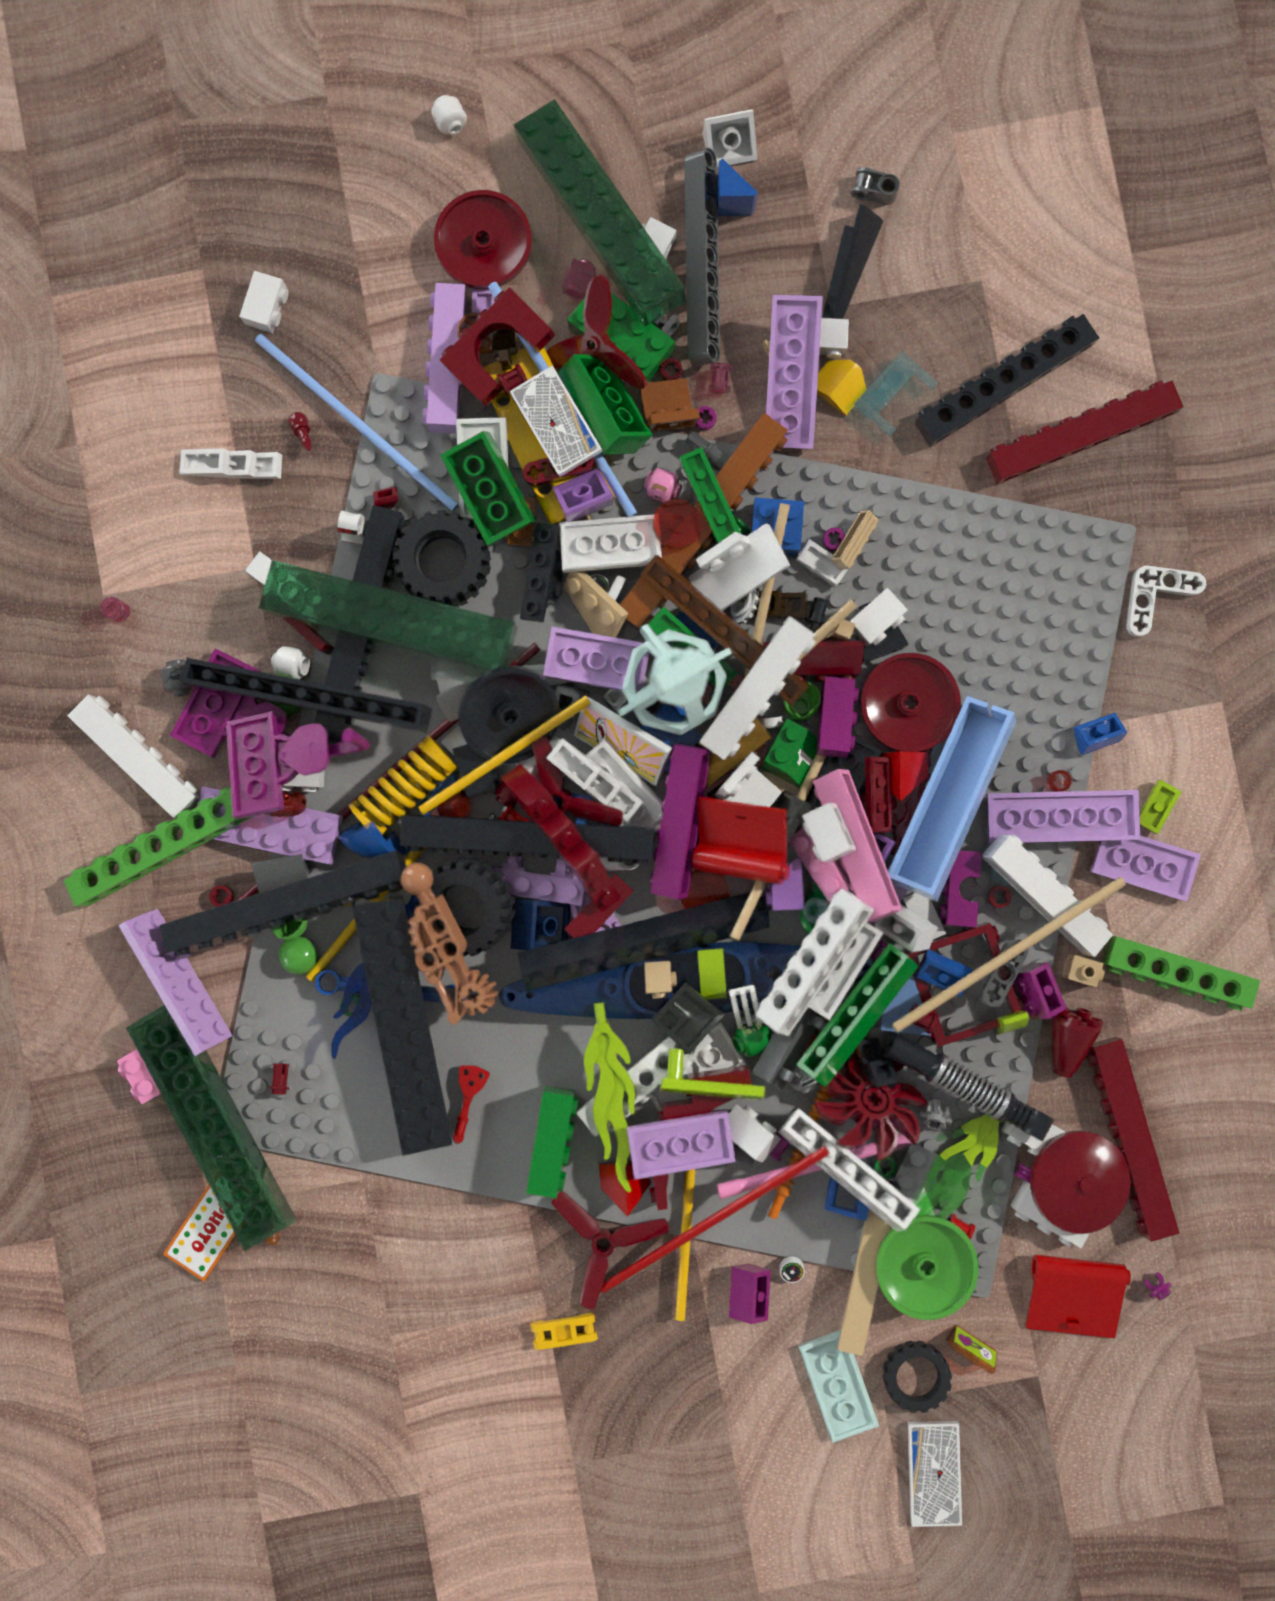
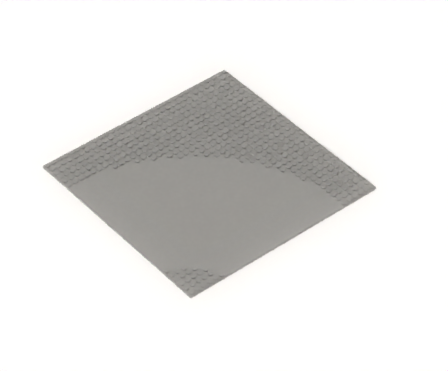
M376 373L372 381L364 423L459 504V491L440 456L442 453L457 446V434L430 433L427 424H423V408L427 409L428 400L424 399V387L429 385V383ZM461 390L459 419L499 418L492 402L485 407L470 391ZM501 398L497 404L506 406L509 404L510 399ZM669 431L651 432L653 436L635 454H602L636 509L637 514L634 516L654 515L655 509L658 508L680 515L677 529L698 501L679 460L680 456L694 450L685 443L688 435ZM361 433L345 508L346 512L362 514L369 521L372 506L374 505L373 492L397 486L399 501L391 510L402 512L405 521H407V528L412 525L411 520L417 517L419 520L424 517L423 513L431 511L432 514H437V510H445L446 513L451 514L452 511ZM706 439L710 443L714 442L715 447L728 457H731L739 446ZM507 440L508 468L523 497L536 498L532 487L525 482L522 469ZM773 453L771 455L773 461L766 471L761 469L756 475L758 481L751 491L747 489L741 495L743 501L735 511L731 509L733 516L741 519L750 531L752 506L755 497L804 501L801 551L809 539L827 550L822 541L825 532L830 528L837 527L846 536L860 511L870 510L879 521L876 524V529L870 534L868 542L861 549L862 552L856 557L854 565L847 570L836 588L797 563L795 560L798 556L785 555L789 562V567L775 576L772 591H781L782 593L806 592L808 594L807 618H809L815 597L828 600L829 604L824 615V623L850 599L857 605L845 618L846 621H851L860 613L859 606L872 602L886 588L908 609L902 615L905 620L898 626L909 645L905 649L862 664L861 675L854 677L855 688H859L857 703H853V712H857L855 727L851 729V735L882 750L883 753L898 752L878 742L867 729L860 710L861 691L871 671L887 658L902 653H920L938 660L951 672L959 687L961 708L966 697L969 696L988 703L991 717H993L991 711L993 705L1015 713V727L960 851L982 852L983 855L992 844L988 843L986 794L1086 791L1094 751L1085 755L1080 754L1073 728L1096 720L1101 716L1136 533L1135 526ZM709 461L715 476H717L721 469ZM659 467L677 473L679 484L682 485L679 497L677 499L673 498L668 504L649 498L647 490L644 489L648 473ZM543 485L540 487L539 493L549 494L552 488L549 485ZM616 496L613 500V505L589 514L592 520L628 517ZM537 498L534 534L538 522L548 523ZM458 506L454 512L460 514V507ZM470 519L473 522V525L477 527L474 519ZM341 532L326 602L332 608L322 619L319 634L333 647L336 643L362 545L342 542ZM660 533L661 549L671 536ZM713 534L714 540L706 550L703 548L697 554L698 557L717 545ZM831 534L828 535V537L831 539L829 542L831 545H834L835 543H837V545L840 544V542L837 540L839 537L837 534H834L833 536H831ZM508 537L494 545H488L491 569L490 574H487V583L484 588L481 587L478 590L479 594L475 598H469L467 604L463 606L461 604L454 605L455 608L447 609L446 607L435 609L431 605L427 604L425 606L416 598H413L396 575L394 568L396 564L393 561V580L391 583L388 582L386 592H388L387 602L385 606H381L379 613L382 616L381 625L374 632L375 647L372 654H368L366 663H369V669L366 677H362L360 687H362V692L421 703L432 708L428 731L423 733L355 719L353 725H349V728L365 738L370 743V748L366 751L330 758L329 764L325 769L324 787H317L316 792L301 791V786H292V791H285L283 803L336 814L441 724L447 717L436 699V696L440 693L436 681L431 680L433 655L443 652L465 653L478 657L494 668L508 666L535 642L541 650L523 666L545 664L552 627L593 634L563 587L569 572L562 575V594L558 598V603L547 602L544 622L540 623L520 619L532 548L508 546ZM438 539L431 542L423 550L419 561L420 568L423 574L432 581H449L462 571L465 566L466 556L462 546L455 540ZM561 544L557 546L559 552H561ZM827 550L828 552H830V553L833 554V555H834L835 552H836V551H833V552H832V551ZM698 563L691 570L687 568L682 574L689 582V576L700 569ZM646 566L590 570L585 572L589 576L600 574L606 577L609 582V590L616 576L619 575L625 578L626 585L617 601L620 605L640 579V574ZM763 584L756 588V590L762 591ZM670 600L664 606L674 616L681 611ZM731 606L723 610L729 617ZM657 608L652 615L655 616L660 608ZM755 611L753 617L749 618L746 624L741 623L739 625L751 636H753L757 617L755 616ZM767 617L761 645L763 642H771L788 618ZM795 619L801 625L806 627L807 622L805 621V619ZM624 621L616 636L619 639L646 642L641 632L626 621ZM852 632L850 639L847 641H856L854 632ZM719 645L713 652L717 654L725 650V648ZM315 648L309 682L325 683L333 651L330 655H327ZM650 652L645 677L648 680L650 679L656 659ZM731 654L723 659V661L738 673L729 683L736 691L744 679L746 666ZM805 678L804 682L813 683L819 688L821 694L823 682H816L815 678ZM574 682L569 683L590 691L589 698L619 715L603 698L608 692V688ZM557 685L551 686L554 692L556 691ZM705 685L703 696L700 698L708 705L710 704L709 696L713 688L712 685ZM772 694L767 701L770 703V706L763 716L759 714L756 716L758 719L782 716L783 723L788 718L810 730L818 738L820 709L811 719L795 720L785 712L783 699L779 695ZM659 700L657 706L648 712L654 715L665 703ZM302 709L299 727L314 724L317 711ZM633 710L622 716V718L639 728L643 726L638 721ZM717 710V714L714 717L699 724L694 729L703 737L721 710ZM578 716L573 718L570 729L566 728L563 731L557 728L555 734L560 740L563 738L586 755L593 747L573 736ZM459 721L436 740L456 765L455 756L441 741L459 725ZM781 727L766 728L773 738L753 752L760 758L754 765L759 772H767L760 767ZM949 735L941 743L933 747L930 755L932 766L928 768V773H933ZM421 753L419 756H420L426 763L429 764V762L427 761V759L425 758V756ZM413 762L409 763V765L420 774V772L413 764ZM501 763L494 768L499 779V783L495 784L496 789L502 781L501 778L510 772L511 769L517 767L515 763ZM456 769L453 774L458 779H461L459 769ZM401 770L399 774L411 784L407 776ZM663 772L661 780L656 786L642 778L663 802L664 798H666L667 788L665 781L669 772L667 774ZM567 775L563 777L564 789L569 790L571 793L589 796ZM433 778V780H434V782H435V784H436V786H437L440 782L437 781V780H435V779ZM391 779L389 783L402 794L398 786ZM866 783L859 794H866ZM380 788L378 791L393 803L383 788ZM424 788L427 796L431 791ZM462 789L447 799L445 803L443 802L438 805L429 815L481 818L494 812L498 819L507 807L496 801L498 796L494 794L495 790L468 798L465 789ZM371 796L368 800L381 812H383L377 804V802ZM414 797L416 805L422 801ZM517 802L514 810L524 819L528 818L530 820L531 817ZM363 805L359 807L361 810H365ZM404 806L406 814L423 815L417 806L414 808ZM568 810L563 812L572 823H576L577 816ZM354 813L342 821L340 832L360 822ZM394 815L396 823L393 826L384 824L388 830L382 836L395 831L401 840V817ZM590 819L587 821V824L613 825ZM801 821L794 834L804 828L803 821ZM660 823L654 827V852L658 847L659 837L657 832ZM893 829L892 832L878 833L891 840L894 839ZM338 838L332 865L304 859L308 868V878L367 860L368 858L355 854ZM1077 841L1024 842L1021 845L1027 852L1031 851L1040 859L1039 863L1057 875L1056 880L1068 886ZM789 842L787 844V863L791 859L799 858ZM427 847L414 863L424 864L433 871L451 860L454 861L463 857L470 860L474 857L481 859L483 864L489 862L494 867L502 868L503 862L508 863L509 856H507V852L497 851V855H482V850H472V854L457 853V849L449 848L447 852L440 853L432 852V848ZM407 850V852L404 854V858L409 854L410 851ZM272 852L271 859L287 857L288 855ZM523 853L521 867L526 868V872L550 875V872H556L557 855L547 854V858H533L532 853ZM654 854L652 860H648L647 864H640L635 870L606 871L610 879L616 874L633 890L629 897L614 912L621 926L749 893L756 880L703 871L692 872L688 897L677 900L651 893L650 877L655 867ZM889 854L885 861L886 868L892 865L895 858L894 855ZM982 857L980 877H967L959 886L960 894L965 900L978 902L977 925L988 922L997 928L1000 940H997L1000 950L1006 941L1011 939L1023 940L1049 923ZM623 858L626 866H633L635 864L632 863L633 859ZM801 861L804 902L805 897L812 892L815 880ZM768 882L766 883V885H765V887H764V889H763V891H762V893H761L762 896H763V899H764V890H768V884H769ZM458 884L451 887L446 896V903L457 924L469 929L479 927L485 918V906L480 895L474 889L465 885ZM1004 886L1010 890L1012 900L1007 907L995 908L989 904L987 894L992 887ZM404 888L397 892H389L385 898L403 895L409 923V919L415 916L414 904L419 899L415 897L416 895L408 893ZM908 890V892L905 894L904 897H906V896H908V895H910V894H912V893H914V892ZM997 890L994 893L997 904H1001L1005 900L1002 890ZM940 894L937 902L931 900L938 917L940 905H944L943 894ZM515 896V899L541 900V899H534V898H528V897ZM363 898L357 900L356 904L366 903L369 900ZM338 906L332 908L330 913L323 915L316 913L308 916L307 928L301 937H305L313 943L319 953L318 961L354 919L353 906ZM571 907L569 924L574 919ZM801 909L769 910L770 928L743 934L739 941L728 938L716 942L771 943L802 946L804 938L809 933L801 925ZM942 924L946 934L940 937L970 927ZM512 925L504 934V937L487 951H482L476 956L471 957L468 954L463 957L468 969L478 970L481 978L485 974H489L487 981L489 983L492 981L496 982L492 990L497 991L498 995L493 998L495 1004L492 1007H488L487 1012L481 1013L478 1011L475 1016L465 1014L457 1024L449 1023L447 1019L448 1013L441 1003L424 1001L451 1138L454 1135L458 1121L457 1117L460 1115L463 1106L464 1095L459 1084V1067L461 1065L477 1066L488 1071L490 1077L484 1088L472 1099L468 1115L469 1122H467L464 1133L465 1138L462 1143L456 1144L452 1138L453 1145L402 1156L370 994L338 991L331 995L321 994L315 986V981L311 982L306 978L307 974H292L282 967L278 959V950L284 941L276 937L273 931L268 928L262 930L261 934L254 936L212 1138L216 1141L556 1210L551 1204L553 1198L526 1194L543 1090L546 1085L575 1090L574 1097H579L577 1111L596 1095L600 1081V1067L596 1062L594 1066V1083L591 1091L586 1089L587 1077L584 1067V1054L593 1034L596 1018L530 1013L505 1008L500 1003L499 992L502 988L523 979L517 953L524 950L510 949ZM357 931L324 970L333 969L338 971L341 976L367 979ZM1054 931L1028 948V955L1022 967L1031 963L1048 962L1052 970L1059 931ZM884 933L879 941L883 940L888 945L889 943L901 952L906 949ZM984 933L933 950L940 955L971 968L972 972L993 959ZM569 934L568 939H572L573 937ZM829 938L825 939V945L828 943ZM878 941V943L876 944V946L874 947V949H873V951L871 952V954H872V953L874 952V950L880 945V944H879V941ZM426 953L428 961L435 963L434 956ZM924 954L918 955L920 963L922 961ZM775 966L772 967L771 972H768V977L771 976L772 980L776 979L777 975H780V970H776ZM418 968L421 985L435 987V985L427 981L423 971ZM445 968L441 980L444 987L449 984H455L450 973ZM326 973L322 976L320 982L324 990L332 991L336 989L337 979L333 974ZM987 975L966 988L961 997L955 995L935 1008L939 1015L944 1035L1011 1013L1006 997L1002 1004L996 1007L986 1006L980 1001L979 990ZM994 980L992 981L993 984H997L996 987H1002L1001 984L996 983ZM859 982L854 983L850 986L849 990L847 991L846 995L844 996V998L842 999L841 1003L839 1004L838 1008L834 1013H836L839 1010V1008L846 1001V999L856 988ZM927 983L932 998L944 991ZM451 987L446 991L450 994L455 1004L456 989ZM1016 987L1013 988L1016 998L1020 997L1021 999V996L1017 991ZM995 989L987 991V994L990 996L989 1001L990 999H996ZM472 991L468 996H470V995H472V994H474V995H475V994H479V992H478V991H475V992ZM350 994L361 996L365 1004L362 1013L355 1017L345 1016L340 1009L342 999ZM348 999L346 1002L349 1012L354 1013L358 1010L359 1006L355 1004V999ZM787 1001L782 1002V1008L785 1007ZM754 1008L749 1009L750 1015L755 1014ZM744 1010L739 1011L740 1018L745 1017ZM734 1012L724 1013L719 1022H722L732 1039L735 1029L738 1028ZM606 1018V1022H609L611 1029L623 1041L630 1055L631 1061L629 1064H626L624 1059L617 1054V1058L626 1070L668 1037L652 1019ZM1029 1019L1026 1027L1002 1035H998L996 1028L941 1047L933 1045L931 1036L898 1032L934 1054H942L949 1057V1062L954 1060V1065L959 1062V1067L964 1065V1070L969 1068V1073L974 1071V1076L979 1073L980 1077L984 1076L985 1080L989 1079L990 1083L994 1082L995 1086H1000V1089L1003 1087L1005 1090L1008 1089V1091L1014 1093L1018 1101L1027 1104L1043 1019ZM877 1020L863 1040L878 1038L883 1052L893 1031L878 1029ZM762 1021L761 1025L767 1026L772 1037L775 1031ZM854 1051L844 1063L845 1065L840 1068L842 1072L839 1074H841L846 1080L847 1078L845 1077V1068L847 1062L855 1053ZM762 1053L750 1058L741 1054L749 1068L751 1085L765 1087L764 1098L762 1100L737 1098L711 1111L727 1110L729 1114L736 1104L743 1108L748 1105L758 1113L756 1118L761 1123L767 1121L776 1129H780L797 1109H800L809 1117L808 1111H812L811 1104L815 1103L814 1098L818 1097L816 1092L820 1091L821 1088L817 1087L812 1091L802 1093L801 1090H795L792 1084L787 1082L783 1091L752 1074ZM273 1063L289 1064L287 1080L289 1090H287L285 1095L271 1094V1089H269V1086H272ZM906 1066L896 1074L899 1082L887 1085L888 1088L893 1089L901 1082L910 1084L921 1092L927 1104L928 1101L940 1099L951 1107L950 1113H953L952 1124H946V1129L941 1131H933L926 1124H923V1117H921L922 1106L897 1105L898 1107L910 1109L915 1115L920 1128L917 1144L937 1155L968 1136L960 1128L961 1125L985 1114L980 1109H975V1106L971 1107L970 1103L966 1104L965 1101H960V1098H955V1095L951 1096L949 1092L945 1093V1090H940V1087L929 1084L923 1075ZM465 1070L464 1075H468L469 1071ZM481 1073L479 1075L480 1079L484 1077V1074ZM470 1081L469 1085L473 1086L474 1082ZM624 1091L623 1098L628 1100V1094ZM651 1098L644 1104L639 1101L635 1104L634 1114H630L625 1120L628 1127L659 1122L658 1110ZM833 1098L826 1100V1102L845 1103ZM577 1113L576 1116L571 1115L570 1121L575 1122L572 1140L566 1142V1146L571 1148L567 1167L562 1166V1171L566 1172L563 1191L593 1218L626 1225L665 1218L669 1226L668 1233L680 1235L685 1171L669 1173L667 1185L668 1209L658 1211L657 1203H651L649 1188L654 1187L653 1178H650V1186L627 1217L601 1190L599 1163L614 1162L617 1158L618 1141L614 1128L609 1131L612 1149L609 1159L605 1160V1147L600 1134L595 1137ZM824 1118L818 1119L819 1126L837 1141L856 1126V1122L852 1119H849L841 1126L831 1124ZM1004 1120L999 1121L997 1152L987 1168L980 1164L983 1152L976 1156L972 1167L963 1154L966 1150L950 1156L947 1160H943L939 1155L924 1186L935 1216L947 1219L953 1213L957 1216L956 1218L965 1223H973L975 1225V1231L970 1241L977 1254L979 1271L976 1287L972 1295L982 1298L989 1297L991 1293L1018 1146L1006 1140L1008 1135L1000 1131L1005 1122ZM872 1129L871 1137L863 1145L876 1142ZM790 1144L782 1154L780 1162L768 1155L763 1163L755 1160L751 1167L741 1161H736L727 1167L714 1165L695 1169L691 1227L751 1191L748 1190L739 1195L720 1199L716 1184L734 1179H743L786 1167V1164L790 1163L788 1158L793 1156L791 1151H795L796 1147ZM910 1147L893 1151L890 1154L897 1163V1171L891 1178L896 1177ZM629 1153L627 1160H632L631 1153ZM877 1155L860 1160L866 1165L873 1167V1162ZM885 1160V1163L880 1162L881 1172H885V1169L887 1171L891 1169V1166L888 1164L889 1160ZM820 1170L793 1179L795 1184L790 1186L792 1188L791 1194L785 1198L777 1219L768 1216L777 1194L775 1189L698 1235L695 1239L782 1257H797L802 1261L854 1271L865 1220L855 1219L824 1209L830 1175L824 1170ZM893 1181L889 1183L899 1192V1185L897 1182ZM839 1184L835 1205L854 1209L856 1197Z

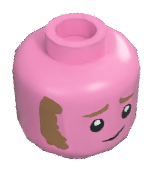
M659 467L648 473L644 489L647 490L649 498L668 504L673 498L677 499L679 497L682 485L679 484L677 473Z

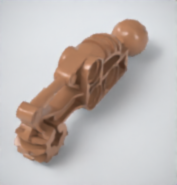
M421 863L409 864L402 872L401 883L408 893L417 895L422 904L415 909V916L409 919L411 928L408 929V933L412 935L410 943L416 948L414 953L418 968L423 971L427 981L435 985L439 992L440 999L448 1013L447 1019L449 1023L457 1024L465 1014L475 1016L478 1011L481 1013L487 1012L488 1007H492L495 1004L493 998L498 995L497 991L492 990L496 982L492 981L489 983L487 981L489 974H485L481 978L478 970L468 969L463 958V953L467 948L466 940L443 895L435 898L431 890L433 883L432 871L428 866ZM437 919L443 921L445 930L438 928L436 924ZM448 942H452L456 946L457 952L450 951ZM426 953L434 956L435 963L428 961ZM445 968L456 985L455 1004L441 981ZM472 991H473V992H475V991H478V992H479V994H475V995L472 994V995L468 996Z

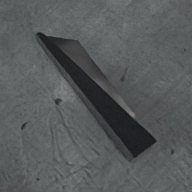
M863 204L859 205L854 227L844 226L822 318H844L882 227V218Z

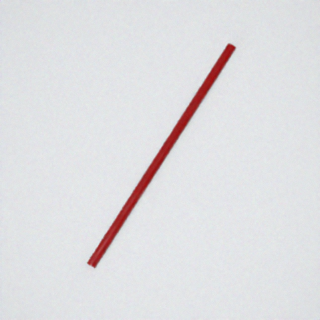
M826 1146L821 1147L603 1282L601 1292L606 1293L830 1155Z

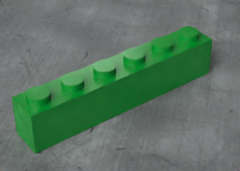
M889 943L796 1065L826 1087L918 968V965L906 954Z

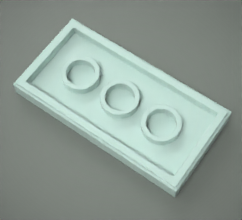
M841 1329L798 1345L832 1443L879 1427L854 1354L838 1351L837 1349Z

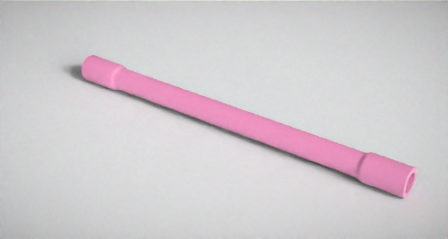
M900 1133L898 1134L897 1144L893 1151L910 1147L912 1143ZM876 1142L862 1145L856 1149H848L859 1159L877 1155ZM814 1164L793 1178L823 1169ZM792 1165L743 1179H734L716 1184L720 1199H724L755 1189Z

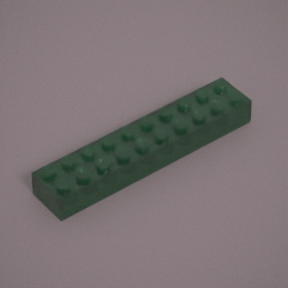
M556 100L550 101L515 123L513 126L518 142L644 327L685 303L687 300L684 285Z
M275 560L271 561L259 604V609L266 614L487 671L501 666H508L518 629L516 623Z
M165 1005L126 1027L244 1252L296 1222L297 1219L207 1051L197 1056L193 1054Z

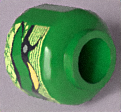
M757 1021L752 1022L753 1026L744 1024L742 1028L735 1029L732 1042L738 1054H743L750 1058L765 1050L771 1039V1034L767 1026L758 1025Z

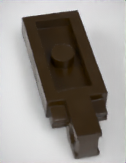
M505 329L492 332L491 344L494 358H499L502 371L512 369L511 355L518 353L516 332Z

